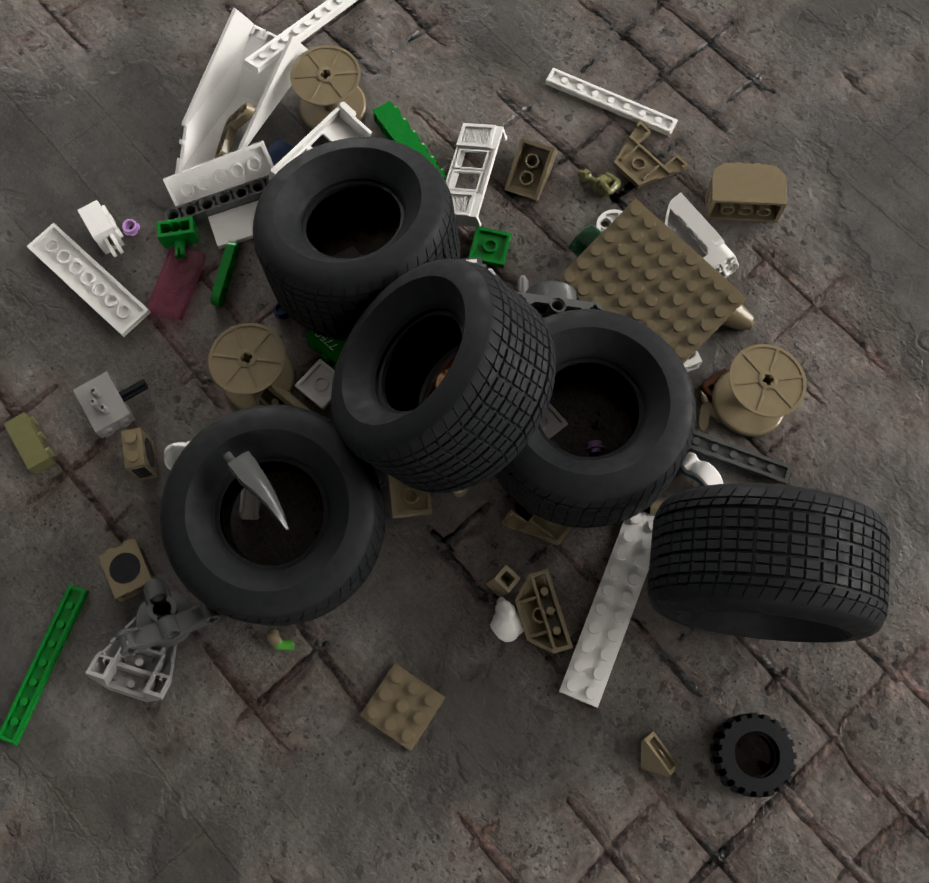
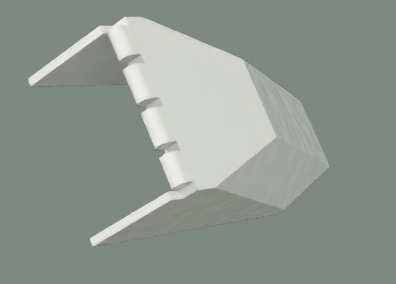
M233 8L182 121V126H184L183 138L179 140L181 152L180 158H177L175 174L215 159L226 121L245 102L254 105L255 111L251 119L237 130L230 153L248 146L291 87L290 73L296 59L308 49L290 35L280 58L259 74L244 65V60L277 35L269 31L266 32L265 29L254 25L241 12Z

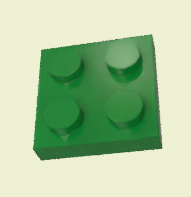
M477 227L468 258L482 257V264L504 268L512 233Z

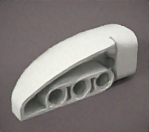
M681 192L675 196L668 205L665 225L724 278H727L739 266L736 256L725 245L724 240Z

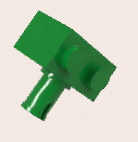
M192 216L156 222L157 237L164 248L174 247L175 258L181 260V255L183 259L187 257L185 245L199 243L198 226Z

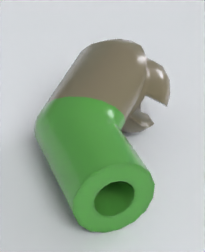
M277 629L269 630L267 641L275 650H294V640H282Z

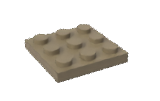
M394 663L360 716L412 751L446 697Z

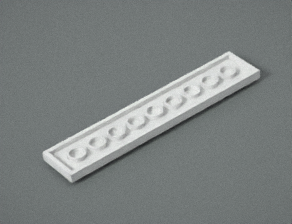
M641 512L623 521L559 690L562 694L596 708L599 706L649 570L652 529L655 516H650L646 512Z

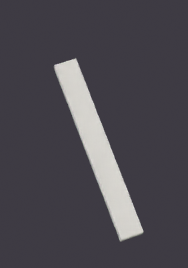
M552 68L545 80V84L633 122L638 123L641 121L646 127L669 137L678 121L555 68Z

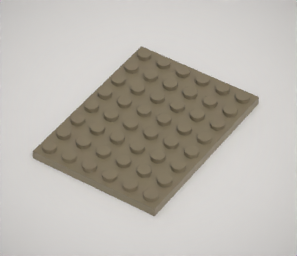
M636 198L557 278V281L566 283L575 289L578 300L599 303L605 311L630 317L652 329L669 344L683 364L747 300L744 294Z

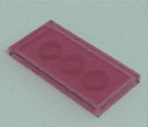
M170 246L147 306L151 313L179 320L183 319L205 261V254L186 250L187 257L183 259L181 255V260L175 258L174 247Z

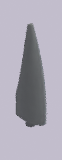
M230 451L224 454L223 457L228 462V470L236 480L260 500L287 531L289 527L278 497L267 476L251 453L247 451L236 458Z

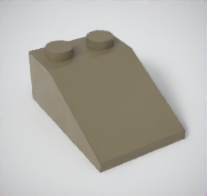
M521 138L504 190L538 201L558 151L555 148Z

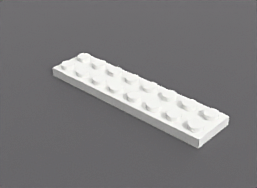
M55 223L51 224L27 245L32 253L123 337L151 313L148 308Z

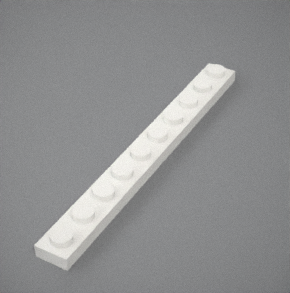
M326 0L244 60V65L259 74L280 58L290 35L301 43L357 0Z

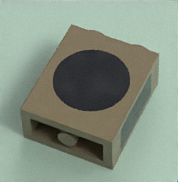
M141 428L121 431L125 469L139 481L159 477L155 442Z
M136 539L126 540L121 546L109 548L104 551V554L98 556L114 598L120 602L143 592L145 589L144 584L155 578L142 543Z

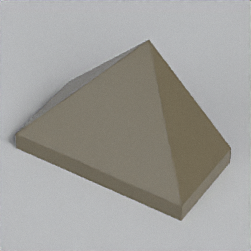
M654 731L641 741V769L669 777L680 767Z

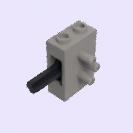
M106 371L75 388L73 391L95 433L104 438L114 434V431L129 426L132 421L136 420L126 401L147 390L148 385L144 380H140L120 391L113 377Z

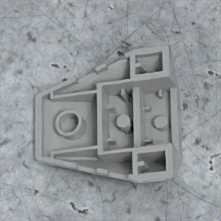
M155 613V615L158 616L159 619L161 617H164L163 615ZM136 617L124 628H137ZM114 637L103 651H99L95 655L85 674L108 690L144 702L163 700L172 682L177 645L164 648L152 646L133 655L122 656L120 654V643Z

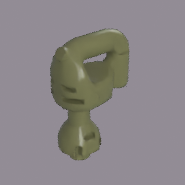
M584 169L580 170L577 175L580 182L591 183L594 185L593 191L604 197L612 195L621 186L620 179L609 172L595 178L590 170Z

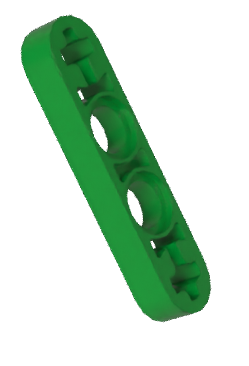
M228 241L211 293V305L221 307L224 304L239 255L240 246L238 242Z

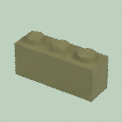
M23 412L4 423L29 471L37 475L56 464L53 458L55 453L50 446L47 447L45 443L47 438L42 431L38 430L37 426L39 424L34 416L30 417Z

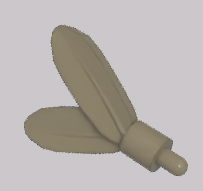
M699 391V399L702 404L698 420L700 430H706L710 416L718 423L723 424L718 418L713 404L708 401L706 394L704 395L703 391Z

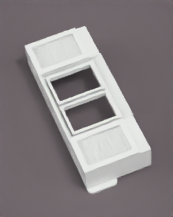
M341 102L270 170L268 179L271 180L281 168L295 157L312 149L311 145L321 135L331 142L346 138L371 137L372 131L355 117L356 112L349 105Z
M463 123L446 179L452 196L457 228L459 225L481 227L478 215L500 141L507 140V135L502 126ZM465 153L486 154L483 167H461ZM459 173L480 175L476 189L455 188Z

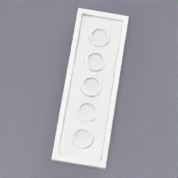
M262 140L163 178V181L176 207L267 176L274 165Z

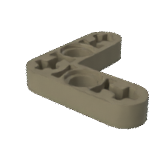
M245 102L228 118L215 158L230 153L236 132L251 119L255 111L254 105Z

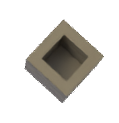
M504 565L497 569L485 584L499 597H502L512 590L520 580V577L507 565Z

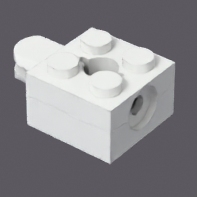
M95 200L78 209L89 232L105 255L111 252L114 258L117 257L116 249H118L120 254L124 253L121 247L125 245L121 239L124 236L105 205L101 206Z

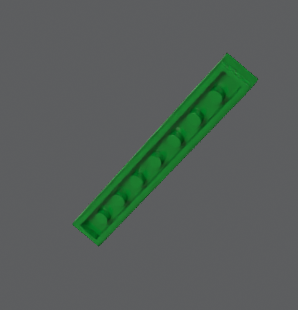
M72 584L68 585L0 729V740L18 745L89 594L88 590Z

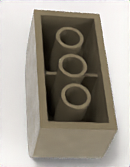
M736 162L724 163L718 166L712 175L705 195V219L778 222L787 205L786 177L784 173L776 166L760 163L747 164Z

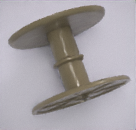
M334 45L313 47L302 53L292 66L290 80L294 91L301 98L299 103L300 116L311 130L323 121L341 102H345L356 112L355 117L359 121L365 115L366 98L358 86L361 76L360 66L356 58L346 49Z
M242 323L232 326L217 337L210 349L208 357L210 373L215 382L223 388L228 401L239 410L258 406L255 399L256 395L271 385L277 386L289 393L292 392L295 384L293 364L285 354L281 339L270 328L257 323Z
M769 344L749 346L734 358L730 370L723 373L716 381L712 392L714 410L721 422L738 434L752 437L768 434L778 427L784 415L791 413L802 403L806 394V376L800 363L786 350Z

